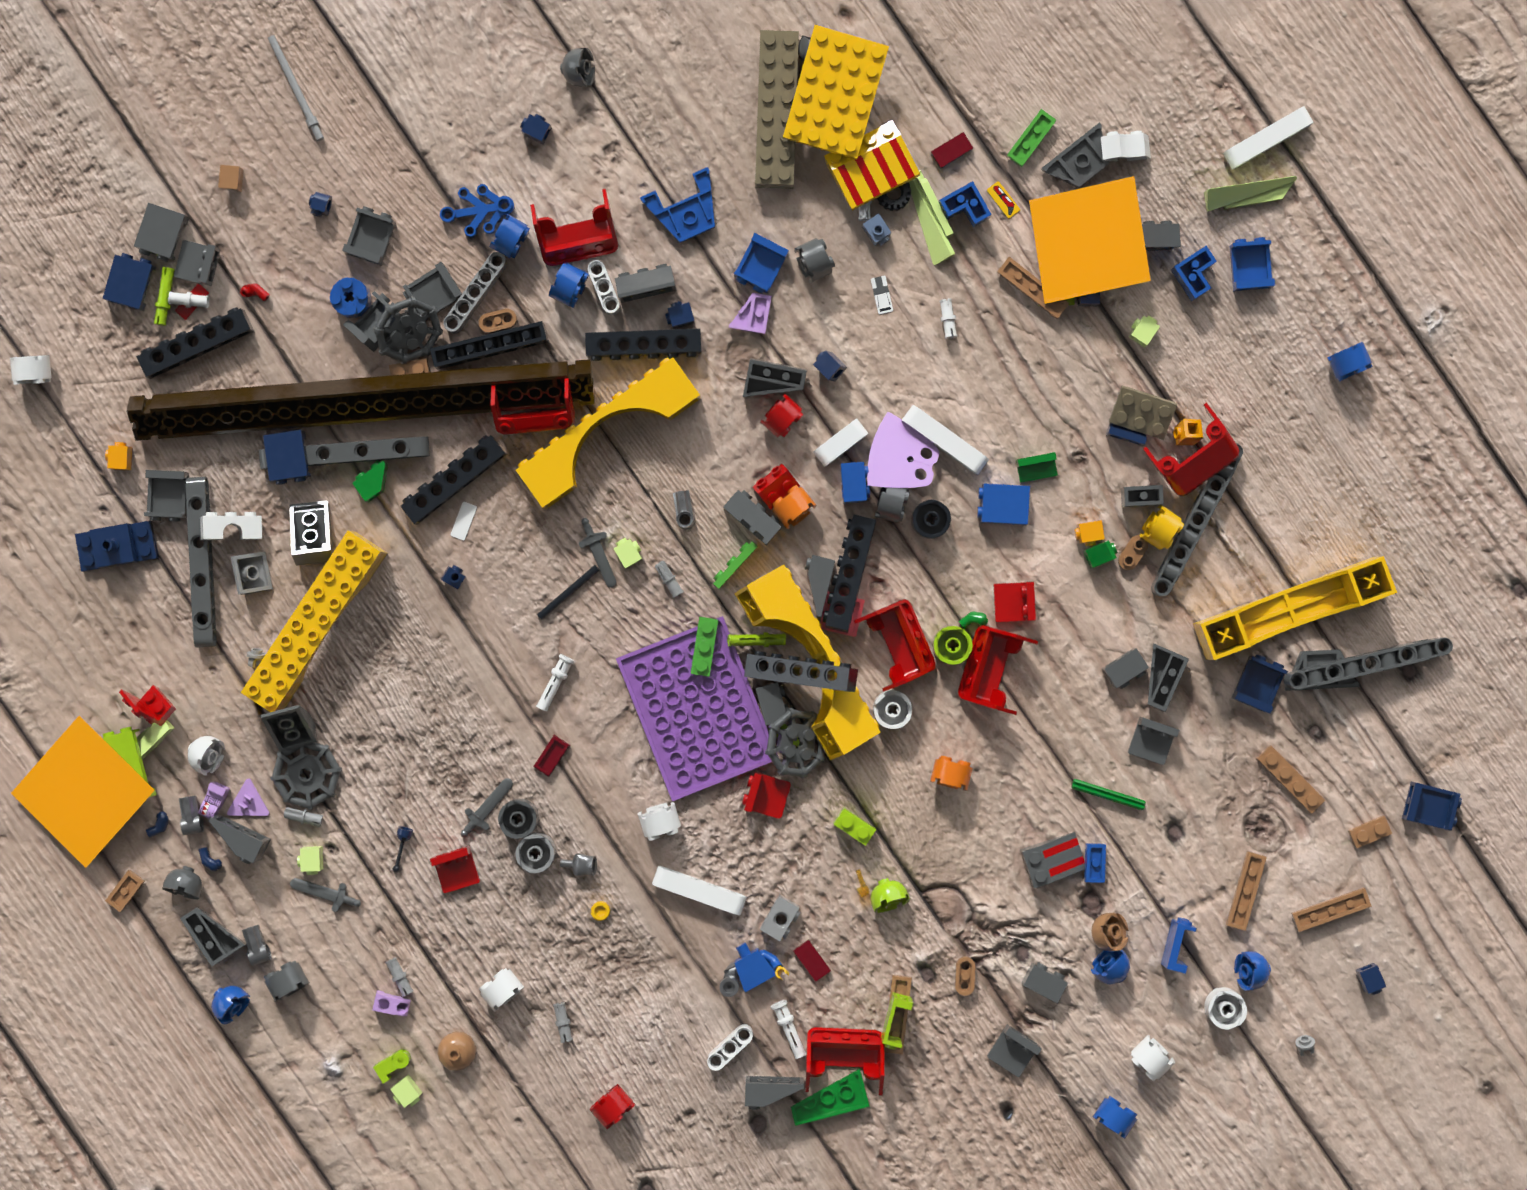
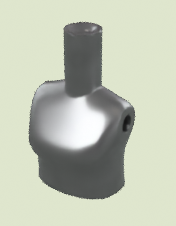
M575 854L573 860L561 859L560 867L572 868L576 876H594L597 869L596 856Z

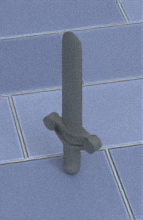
M583 518L581 522L587 537L579 542V546L583 548L589 545L606 585L614 587L616 579L600 543L601 539L607 537V533H594L589 520Z
M505 778L476 812H473L470 808L465 809V814L471 821L461 831L462 837H467L476 826L484 830L489 829V824L484 819L513 785L511 779Z
M294 878L290 882L293 889L334 902L332 906L333 912L339 911L343 903L354 905L355 907L361 906L360 900L346 896L347 886L345 883H341L337 891L298 878Z

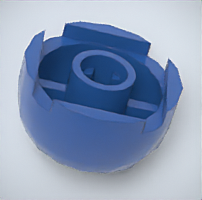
M1104 950L1094 959L1092 963L1094 968L1091 969V972L1102 983L1109 985L1121 983L1127 977L1130 961L1123 950Z
M1254 951L1238 954L1235 959L1234 971L1235 973L1239 972L1240 979H1237L1239 986L1245 991L1263 987L1271 973V967L1265 957Z
M237 986L219 988L214 993L211 1006L214 1016L221 1024L231 1023L233 1016L237 1015L239 1017L250 1003L248 998L250 995Z

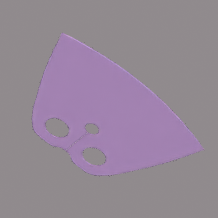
M887 412L871 446L868 461L869 473H867L868 486L916 488L929 485L934 476L931 466L937 462L939 450L924 435L917 432V430L897 416ZM923 448H928L932 451L930 459H924L921 456L920 451ZM907 457H913V462H908ZM917 469L925 470L926 478L919 480L915 476V471Z

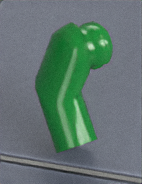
M972 611L958 622L965 629L971 623H978L980 626L987 625L988 619L986 614Z

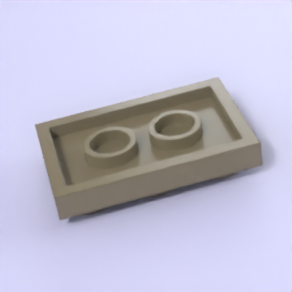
M1122 385L1109 418V423L1164 440L1177 403Z

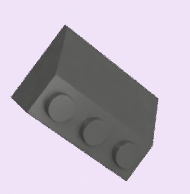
M667 264L657 265L656 269L648 270V268L639 269L637 273L631 275L629 272L621 273L618 275V278H615L617 294L621 303L677 291L672 268L667 266Z

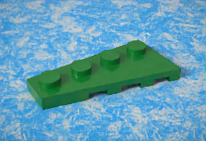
M861 1070L854 1071L791 1106L795 1126L870 1107Z

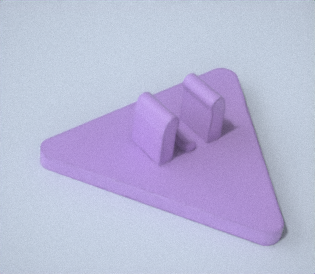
M250 778L246 779L227 811L229 816H268L270 813Z

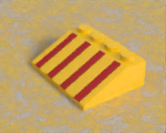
M893 121L864 135L857 160L832 152L824 155L827 168L852 211L920 176V172Z

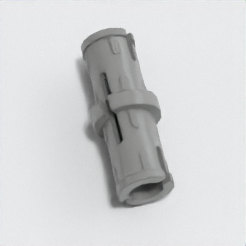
M397 957L385 962L393 976L392 981L396 982L402 997L413 992L406 978L407 974L403 972Z
M565 1002L553 1004L557 1020L555 1024L559 1029L561 1043L572 1041L573 1038L569 1026L571 1022L567 1017Z

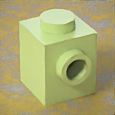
M1143 316L1141 319L1137 318L1131 326L1134 330L1129 338L1145 348L1160 327L1157 325V320L1151 316Z
M624 538L615 543L617 547L614 550L625 569L642 560L639 554L641 548L637 541L632 542L631 539L626 540Z
M323 846L300 848L297 865L301 868V872H306V875H316L318 871L323 870Z
M409 1074L390 1089L394 1094V1100L397 1104H402L404 1108L407 1105L411 1107L420 1100L419 1096L422 1094V1091Z

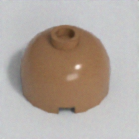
M1114 912L1105 913L1094 920L1091 930L1092 938L1099 948L1105 951H1119L1128 942V937H1126V931H1129L1128 925L1121 914Z
M455 1031L442 1038L438 1045L437 1054L439 1061L445 1068L459 1071L471 1065L476 1057L477 1049L470 1035Z

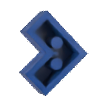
M973 181L939 200L947 220L964 211L972 227H975L990 219L992 215Z
M1207 245L1171 269L1191 302L1211 289L1201 273L1217 262Z
M864 462L841 463L843 504L866 502L867 498H870V486L866 485L865 479L867 478V473H869L868 466H864Z

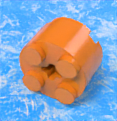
M797 485L788 491L789 494L785 498L780 497L773 503L774 509L772 512L786 529H790V524L795 526L810 514L809 509L811 507L815 509L817 506L806 491Z
M946 756L935 759L930 782L933 783L937 780L938 785L954 789L963 786L964 791L968 790L973 770L970 767L971 763L961 760L957 763L951 762L952 758Z

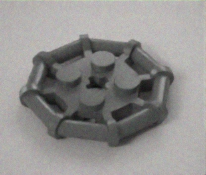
M410 296L409 299L392 305L387 304L378 323L373 327V332L379 345V353L382 356L386 355L400 361L401 364H407L409 361L426 355L429 356L431 354L430 348H433L439 336L443 334V329H441L437 315V308L415 299L414 296ZM416 307L418 309L423 310L424 312L422 314H419L413 310ZM407 308L402 314L395 313L398 310ZM392 315L393 317H392L391 321L389 322L388 326H385L386 323H387V321H388V319H389L390 316ZM430 317L433 327L427 326L425 320ZM411 326V331L405 334L404 328ZM384 332L390 336L388 342H385ZM427 334H431L429 340L424 346L422 344L423 340L425 339ZM394 345L401 348V354L390 348ZM418 346L421 348L420 350L407 354L409 349L414 350Z
M789 708L778 720L769 725L770 730L765 754L769 756L779 775L798 776L803 779L821 762L824 763L825 750L819 742L817 754L814 752L815 740L818 738L809 728L810 724L812 723L813 725L817 717L814 711L807 712ZM795 718L805 719L803 724H796ZM788 721V727L781 730L780 727ZM777 734H779V735H778L777 746H775L776 736H777ZM798 738L799 746L796 748V745H793V741H796ZM778 751L783 755L782 762L776 754ZM812 756L814 759L804 767L803 762ZM795 762L797 763V768H789L788 764Z
M314 742L276 753L278 756L270 779L273 780L284 803H291L312 810L316 805L336 795L335 790L342 767L338 765L329 749V745ZM305 748L319 751V754L317 756L306 754ZM300 749L301 755L292 760L288 757V755ZM323 755L326 757L331 769H326L321 761ZM285 761L288 763V769L285 775H280ZM304 768L311 772L309 779L306 777L302 778L301 776ZM326 773H332L329 787L324 785ZM281 779L287 780L289 786L291 787L289 793ZM319 788L324 791V793L312 799V792ZM295 791L306 794V799L295 797L293 794Z

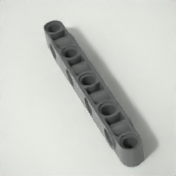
M429 437L305 446L308 466L430 456ZM404 443L406 450L404 453L399 454L397 447L399 444ZM365 446L368 449V453L366 456L361 457L359 450ZM265 449L259 450L260 469H268ZM327 449L330 453L329 457L323 460L321 453Z
M1236 443L1240 451L1239 457L1203 484L1183 522L1182 530L1174 539L1152 583L1151 590L1154 595L1159 597L1168 595L1180 577L1243 455V448L1240 444ZM1212 481L1218 482V491L1211 489ZM1194 515L1201 517L1200 525L1193 523ZM1178 548L1183 551L1182 559L1175 557V551ZM1160 582L1166 586L1163 593H1159L1157 590V585Z
M207 477L186 478V508L193 640L196 648L215 647L217 637L212 540H204V545L201 548H198L196 544L197 540L201 538L200 517L206 516L205 513L210 512L209 482ZM197 500L202 502V507L199 510H196L194 506ZM201 576H204L206 579L204 586H200L198 583ZM203 614L208 617V622L205 625L200 621Z
M1432 638L1334 660L1289 672L1284 677V684L1289 689H1304L1447 655L1452 651L1453 644L1448 638ZM1440 642L1444 645L1442 651L1438 648ZM1404 650L1407 651V658L1405 660L1402 657ZM1368 658L1371 661V666L1369 668H1367L1365 665V662ZM1331 667H1333L1335 670V673L1332 677L1329 675V669ZM1297 676L1298 683L1294 686L1292 678Z

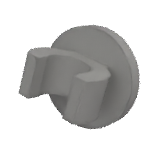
M252 648L251 651L247 652V657H249L248 666L255 668V663L259 665L266 653L262 649Z
M1302 1035L1296 1039V1047L1301 1056H1304V1050H1310L1311 1054L1314 1053L1315 1040L1313 1037Z

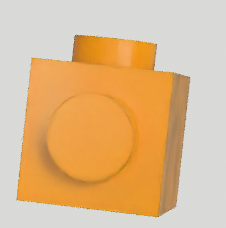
M1183 419L1174 427L1173 437L1176 440V445L1194 446L1203 438L1201 419Z
M115 442V446L108 445V450L105 452V460L108 461L107 468L112 470H131L133 448L126 446L127 443Z
M1102 520L1077 524V528L1074 529L1076 540H1079V543H1085V546L1097 545L1096 541L1105 539Z

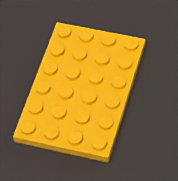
M814 25L783 138L857 160L889 46Z

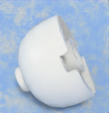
M203 736L195 740L188 747V762L190 766L205 776L208 772H215L224 758V755H221L222 749L225 750L224 742L212 736Z

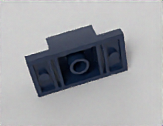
M152 521L120 524L75 534L81 572L158 559Z

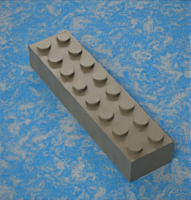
M760 30L755 188L794 189L795 142L784 139L783 134L797 88L799 31Z

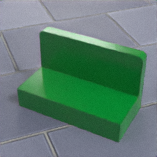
M1056 452L1017 459L1016 465L1020 482L1057 476Z

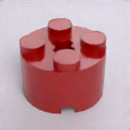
M785 393L782 395L784 399L782 401L778 399L765 414L766 421H760L777 438L779 436L784 438L791 430L789 427L793 421L797 423L803 416L802 408Z
M619 1084L609 1090L610 1092L603 1095L589 1109L607 1130L613 1124L619 1122L624 1117L623 1114L630 1111L636 1105Z

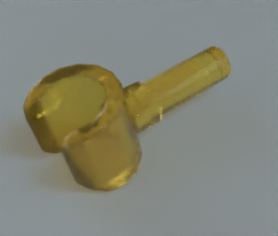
M859 869L856 870V874L861 886L856 890L861 897H864L869 893V888L865 884Z

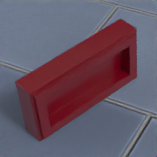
M962 132L932 150L931 154L941 169L973 150V146L965 133Z
M554 734L533 767L550 777L570 744Z
M809 939L793 950L815 982L831 971Z

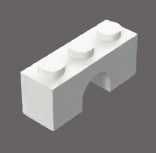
M206 512V516L200 517L201 540H222L223 530L227 525H234L238 528L240 540L262 539V516H256V512H245V516H237V512H225V516H217V512Z

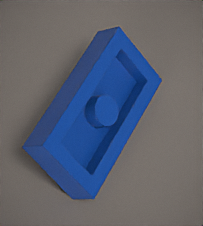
M1085 843L1084 882L1105 883L1106 844Z

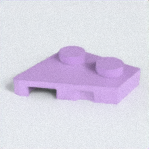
M752 293L737 316L729 324V328L765 334L772 296Z

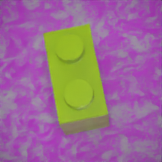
M845 807L842 808L833 822L835 826L865 846L876 831L875 827Z

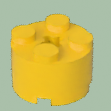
M1159 505L1157 508L1160 510L1157 513L1153 511L1142 526L1144 533H1140L1139 536L1161 550L1163 548L1168 549L1172 545V538L1182 530L1184 523L1181 522L1179 516L1164 506Z

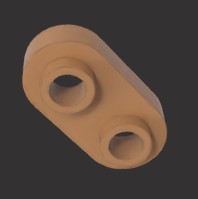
M511 309L486 313L479 319V327L485 333L510 329L517 323V315ZM506 316L511 317L510 322L504 321ZM489 320L493 322L491 327L486 326V322Z
M1139 535L1131 537L1118 557L1119 566L1123 570L1134 569L1148 549V542ZM1137 541H1141V548L1136 547ZM1127 557L1132 559L1131 564L1125 562Z
M963 956L956 962L955 989L960 995L968 996L974 991L975 963L970 957ZM968 963L969 967L967 969H963L962 964ZM967 982L968 986L966 988H962L961 983Z

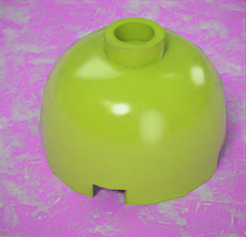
M886 878L878 881V886L873 889L870 900L874 912L883 913L896 909L897 905L901 902L902 905H905L910 901V897L903 884L895 880L889 881Z

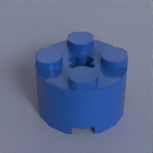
M507 214L506 219H503L495 233L494 242H491L489 247L508 258L512 257L515 259L521 245L519 243L520 241L525 242L530 228H528L527 224Z
M563 263L555 276L557 278L554 286L552 285L550 288L549 297L574 308L578 301L577 296L579 294L582 295L586 288L585 283L589 273L568 263Z
M342 278L333 286L330 292V302L333 308L347 318L362 316L372 304L370 290L355 278ZM353 294L354 300L350 301L348 296Z
M1363 342L1327 357L1338 381L1373 367L1371 364L1372 360Z
M1111 1096L1108 1099L1104 1098L1093 1118L1097 1120L1100 1117V1123L1117 1134L1122 1132L1120 1136L1125 1139L1138 1120L1136 1119L1137 1114L1127 1107L1123 1110L1119 1107L1121 1103Z

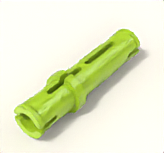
M162 267L158 301L155 303V325L166 326L168 310L171 308V305L168 303V297L172 289L175 272L173 268L167 267L166 269V267Z
M768 632L745 635L728 634L727 644L728 647L785 646L786 635L785 633L769 634Z

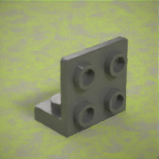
M183 240L174 277L212 286L221 249L210 244L206 246Z
M1139 717L1128 753L1164 765L1174 736L1178 737L1180 730Z
M1007 1024L987 1054V1057L1015 1076L1020 1077L1033 1055H1038L1042 1048L1039 1044Z

